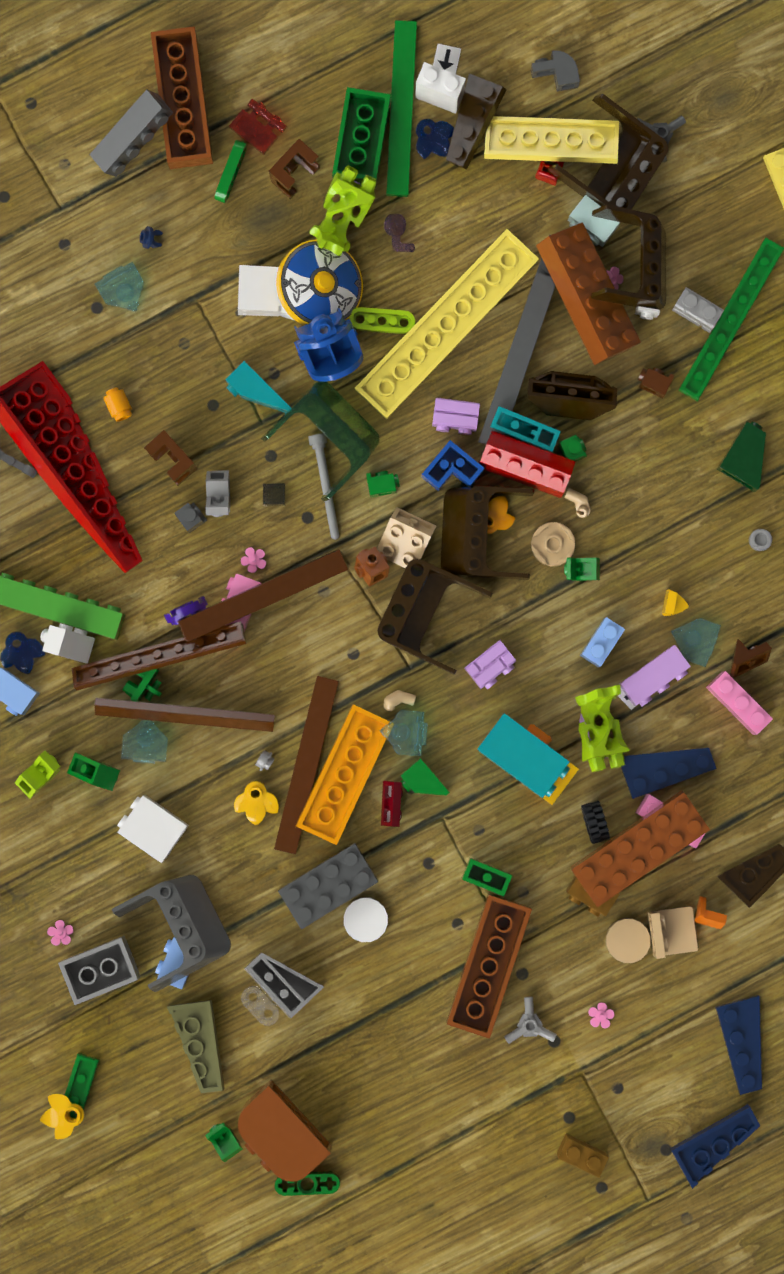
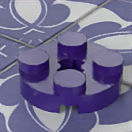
M199 597V601L193 602L192 600L171 610L170 613L164 614L167 623L178 625V620L205 609L206 605H208L205 597Z

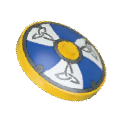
M316 239L297 245L285 255L278 268L276 287L278 297L286 312L298 323L306 325L310 324L316 316H328L337 312V308H340L344 319L348 320L352 310L358 308L363 293V280L359 266L349 252L343 251L338 256L330 250L319 248Z

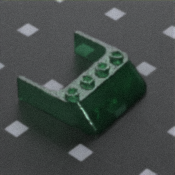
M317 381L261 439L263 441L268 440L293 414L302 413L307 416L349 459L351 465L341 478L321 497L323 501H327L368 460L378 446L380 438L377 431L328 382Z

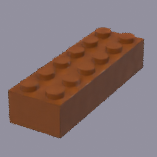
M195 26L151 32L158 94L173 111L167 123L163 125L168 166L170 169L213 164Z
M583 222L552 234L536 245L594 365L624 353L641 343L622 304L591 299V294L603 288H615Z
M681 790L572 865L571 870L595 905L599 907L710 829L686 794Z
M488 893L446 1020L447 1025L490 1039L532 911L531 907Z

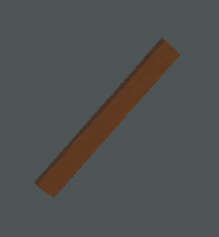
M337 549L177 622L185 641L189 642L345 572L348 568L340 549Z
M240 621L222 626L189 642H186L184 637L74 667L72 668L74 688L76 691L244 645L246 644L243 623Z
M320 676L316 678L274 847L275 850L296 855L302 829L296 827V824L312 792L339 683L337 680Z
M95 698L94 705L95 715L267 732H273L275 715L104 698Z

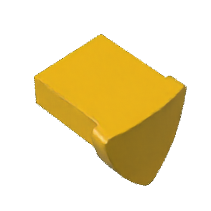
M668 589L665 593L662 615L671 616L686 610L689 605L677 592Z

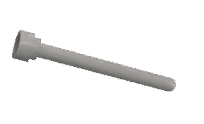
M326 434L308 436L310 446H312L316 453L330 535L333 540H337L339 538V530L324 453L325 443H327Z

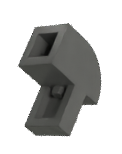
M552 51L551 60L541 58L532 63L530 69L532 78L554 75L557 92L579 87L578 68L576 62L569 54L562 51Z

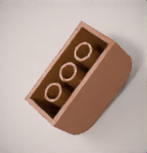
M272 1079L244 1105L238 1120V1130L246 1142V1149L252 1155L256 1153L262 1159L260 1161L261 1165L268 1172L272 1170L282 1180L292 1182L305 1178L331 1154V1143Z

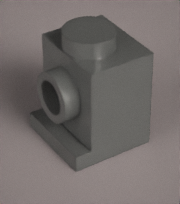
M187 503L174 513L189 533L207 521L195 503L191 505Z

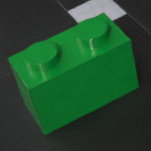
M469 858L461 878L464 881L504 896L512 875Z

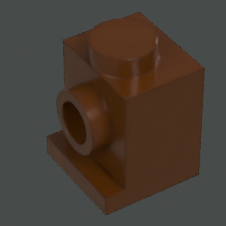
M643 368L638 377V380L641 381L639 388L663 399L675 375L670 374L667 377L664 376L665 372L658 368Z

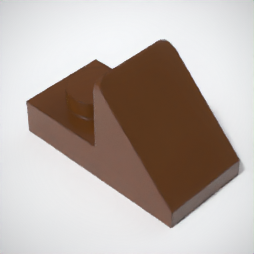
M737 639L730 676L735 678L768 662L772 650L770 645L765 642L759 646L755 645L748 650Z

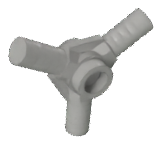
M524 997L525 1014L519 1020L518 1028L504 1036V1038L510 1044L522 1035L524 1037L541 1035L554 1042L557 1034L542 1027V1022L534 1013L533 997Z

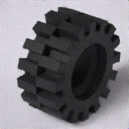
M599 800L581 805L591 843L595 844L609 840L610 834Z

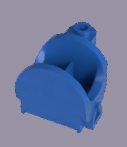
M337 308V312L328 316H316L310 324L299 328L294 326L299 339L294 342L298 356L304 362L310 377L315 381L337 380L355 371L363 362V353L357 340L358 334L354 330L350 319H344L340 308Z

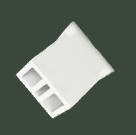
M239 265L238 315L282 316L294 320L283 308L278 297L276 278L279 267Z

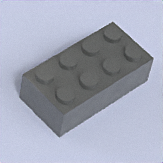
M353 843L280 888L278 892L302 930L378 883V879L356 843Z

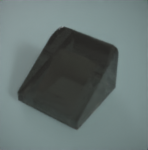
M285 483L263 484V506H286Z

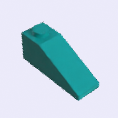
M245 361L225 379L228 384L227 390L235 397L239 395L242 399L287 414L292 412L291 407Z
M498 406L490 426L515 439L549 452H553L561 432Z

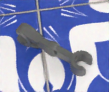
M0 449V460H3L10 466H14L32 478L36 476L37 471L33 467L21 463Z

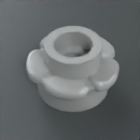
M264 750L255 763L260 768L259 771H262L263 768L266 770L270 768L274 761V758L271 757L272 752L269 753Z

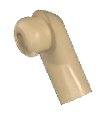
M569 488L564 498L574 502L578 517H587L590 514L587 496Z
M397 690L385 697L384 708L387 711H393L395 706L400 703L413 706L416 695Z

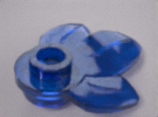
M431 119L421 120L416 126V134L418 136L416 149L418 154L423 159H426L431 152L438 156L447 157L450 146L448 138L452 137L454 127L445 121L435 123ZM425 126L430 127L431 132L429 134L424 132Z
M12 632L6 638V647L1 652L0 660L4 668L15 665L20 672L30 674L34 664L33 658L43 657L45 652L42 651L43 646L38 640L27 638L21 632ZM14 640H19L21 642V645L19 647H15L12 644V642Z

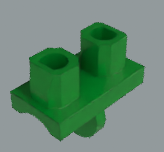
M159 669L137 674L143 678L140 685L138 686L128 680L122 690L131 697V701L135 702L141 700L146 690H149L145 696V699L151 701L154 694L161 697L162 693L158 691V688L162 682L156 679L154 684L150 686Z

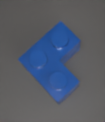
M449 440L422 473L421 478L437 491L443 487L452 474L467 487H471L485 468Z

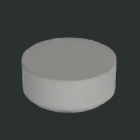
M757 529L750 534L749 544L755 551H764L771 546L772 536L767 530Z

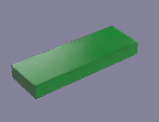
M78 1053L65 1096L69 1098L71 1103L80 1105L84 1110L100 1059ZM71 1111L70 1116L75 1119L77 1118V1113Z

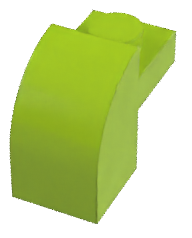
M44 751L18 777L15 784L31 799L60 771L61 766L54 756Z

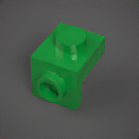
M567 557V563L564 565V573L567 580H600V558Z
M225 1123L214 1125L209 1130L210 1132L205 1135L224 1162L243 1150L232 1129Z

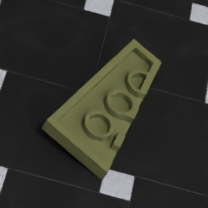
M212 1000L167 1006L169 1014L172 1015L175 1029L182 1040L184 1052L191 1063L190 1067L200 1092L223 1091L225 1087Z

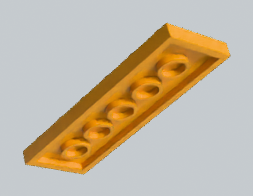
M352 704L296 827L335 845L338 844L394 723Z

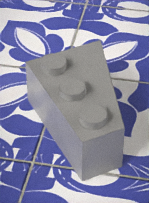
M260 953L244 968L289 1018H292L324 988V986L264 953Z

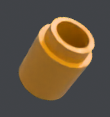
M118 387L108 390L103 399L111 417L115 418L116 422L131 417L132 407L124 390H118Z

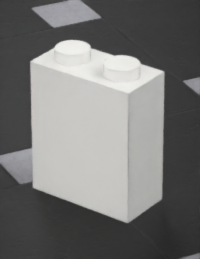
M424 62L416 81L415 98L456 114L464 95L466 78Z
M148 796L137 797L130 806L133 809L130 815H124L117 825L120 827L117 833L163 863L189 825Z

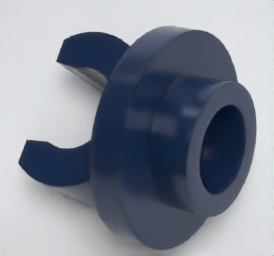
M147 226L141 231L139 238L143 248L161 247L162 243L155 242L154 236H161L163 232L160 230L153 231L152 227Z

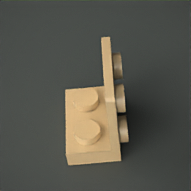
M396 507L377 550L383 552L387 560L406 568L413 559L422 558L436 525Z
M691 906L648 912L653 956L656 959L666 958L665 955L698 951L693 908Z

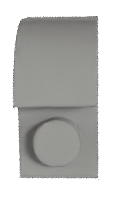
M207 471L206 515L214 517L229 515V471Z

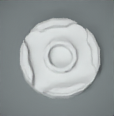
M370 897L354 900L347 907L344 914V926L347 933L353 939L360 942H372L378 939L385 932L388 925V915L384 906L378 900Z

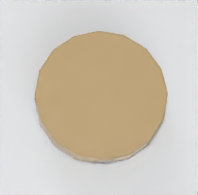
M556 522L546 523L540 526L533 534L531 549L535 558L540 563L550 567L560 566L567 562V557L573 555L575 537L564 524Z
M623 918L614 922L609 927L606 935V947L616 960L623 963H634L641 960L648 953L650 935L647 928L641 922Z

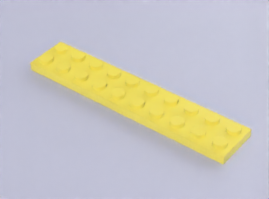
M506 229L355 387V390L381 415L388 419L539 261V258Z

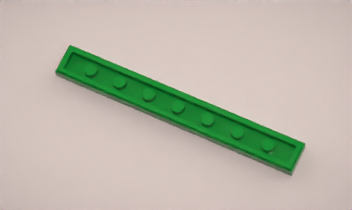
M395 20L386 196L408 197L417 21Z
M765 237L678 391L696 401L699 400L781 256L784 247Z

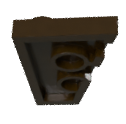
M777 844L717 875V877L750 908L784 873V847L781 844Z

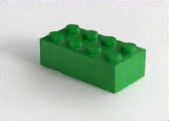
M347 87L332 172L333 178L336 172L341 174L345 167L349 165L358 171L354 181L361 184L365 175H369L376 179L377 186L391 94Z

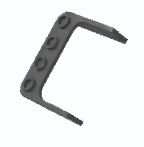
M187 875L161 882L112 909L113 914L122 917L156 899L183 953V963L178 969L148 984L149 989L153 992H157L223 957L231 949V941L201 880L195 875Z

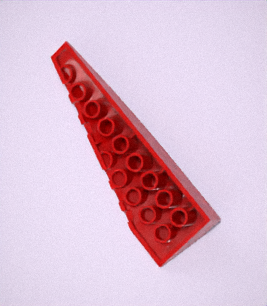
M41 361L0 386V423L68 511L124 573H127L143 561L132 535L126 529L124 517L120 515L117 509L116 499L114 495H111L104 472L95 453L92 452L88 444L90 441L87 434H84L79 424L81 421L71 406L73 403L70 396L44 361Z

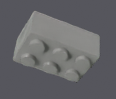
M125 935L58 963L74 1005L127 985L141 977Z

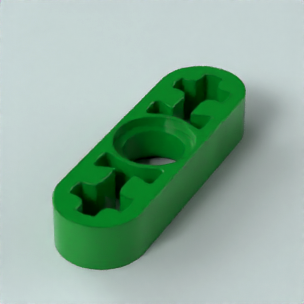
M239 140L235 141L216 189L215 200L223 203L227 202L245 156L247 143Z
M332 1171L310 1172L305 1178L308 1177L313 1180V1188L309 1190L304 1189L301 1186V1181L303 1180L301 1179L297 1182L298 1190H294L295 1185H290L287 1190H283V1186H279L282 1183V1179L277 1177L275 1190L282 1196L333 1194L339 1189L340 1178ZM316 1177H321L320 1182H326L328 1177H332V1181H336V1184H333L332 1188H328L327 1184H320L321 1189H317L318 1180Z

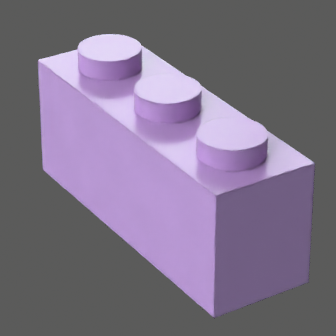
M673 645L618 685H620L634 706L640 704L642 707L652 700L650 696L658 691L660 694L668 689L671 680L676 678L678 681L688 674L687 669L691 666L676 645Z

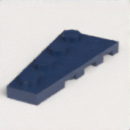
M709 748L624 756L625 765L621 767L632 799L717 769Z
M756 995L716 1006V1012L739 1094L742 1095L762 1089L760 996Z
M747 1104L671 1147L670 1149L692 1189L704 1175L707 1176L713 1170V1167L721 1159L724 1160L730 1155L729 1152L734 1147L740 1145L757 1130L760 1124L751 1107Z

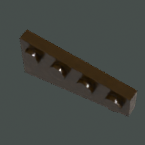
M469 73L446 157L449 163L467 170L507 90L503 86Z

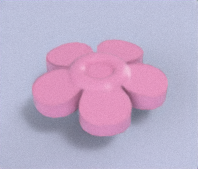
M612 267L610 271H606L614 288L618 290V284L623 282V276L619 274V268Z
M247 548L245 553L248 557H242L241 564L243 566L249 565L247 569L250 573H255L257 567L260 569L265 568L266 561L262 559L265 556L264 551L258 549L255 553L253 548Z
M58 920L55 922L56 928L49 927L47 933L49 936H54L51 939L53 945L58 946L61 941L64 945H68L71 942V938L68 935L73 933V927L71 925L65 926L63 920Z
M600 1002L597 1005L598 1010L595 1007H591L588 1011V1014L593 1017L590 1023L593 1027H598L601 1024L602 1028H608L610 1026L608 1019L614 1017V1012L611 1009L606 1010L607 1005Z

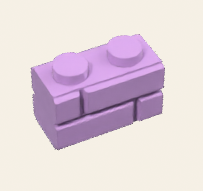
M436 398L432 426L436 427V430L440 432H449L450 429H456L459 434L471 435L472 432L477 430L480 403Z
M499 640L464 669L480 689L484 686L486 689H489L498 682L496 677L499 674L503 673L506 675L515 668L513 663L516 662V659Z

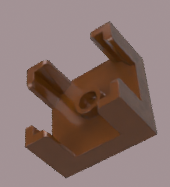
M298 139L269 170L271 182L291 199L297 193V190L293 187L295 179L290 174L300 164L311 175H314L320 169V165L316 162L319 156L303 141Z
M165 430L144 447L155 461L167 452L168 456L175 463L178 462L167 472L177 486L198 469Z

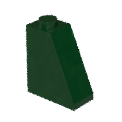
M751 421V423L746 422L743 424L716 470L751 491L756 492L761 484L766 432L762 431L763 427Z

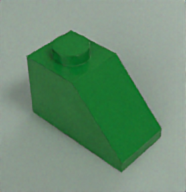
M76 752L67 771L68 774L110 791H113L120 772L119 769Z
M421 758L400 775L403 779L400 782H402L403 787L408 792L413 790L414 793L445 796L450 793Z

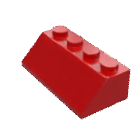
M492 430L479 464L486 471L561 498L568 485L576 461Z

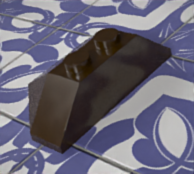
M549 371L535 378H529L527 398L547 416L593 420L616 408L618 389L614 386L611 387L607 382L596 376Z

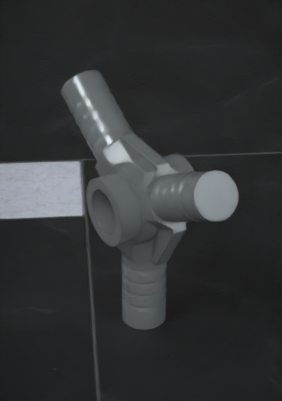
M682 115L669 124L654 123L651 125L638 118L640 122L662 137L667 144L673 135V131L686 123ZM667 155L662 162H667Z

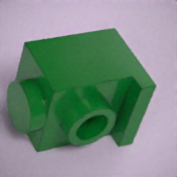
M574 435L558 444L560 452L565 458L578 461L587 457L585 444L582 439H579V436Z
M388 471L376 472L375 477H371V473H366L370 498L395 494L396 487H400L398 474H388Z

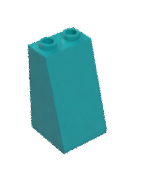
M505 713L477 749L481 754L542 799L545 795L551 796L557 787L554 785L557 778L563 779L571 769L567 766L570 761Z

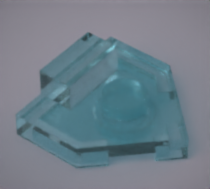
M133 262L124 267L116 268L104 275L102 280L95 283L97 290L107 305L125 308L134 312L137 311L144 281Z
M698 618L672 630L671 633L686 661L706 667L716 644L721 625Z
M401 710L380 732L388 739L398 755L421 756L422 745H426L428 723H424V712Z
M141 720L138 725L123 735L121 759H131L133 762L155 764V761L166 762L168 738L156 727L153 721Z

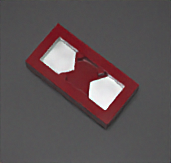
M383 781L381 826L400 827V820L402 818L400 810L401 798L403 796L402 782Z

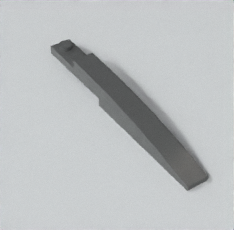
M542 258L478 441L485 445L492 430L504 434L491 428V423L498 406L513 411L555 288V284Z

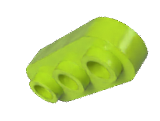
M358 307L352 310L349 317L354 329L358 331L407 334L415 325L413 314L404 310ZM361 316L364 318V322L357 323L356 318ZM384 318L386 319V324L380 325L378 320ZM401 320H407L408 325L406 327L401 326Z

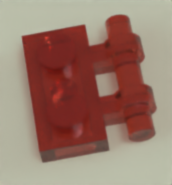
M251 99L247 106L253 111L249 114L242 109L229 125V128L261 154L265 155L278 139L272 131L276 128L283 133L287 125L281 122L282 119L279 116L273 115L266 110L264 104ZM261 116L268 124L264 126L256 119Z

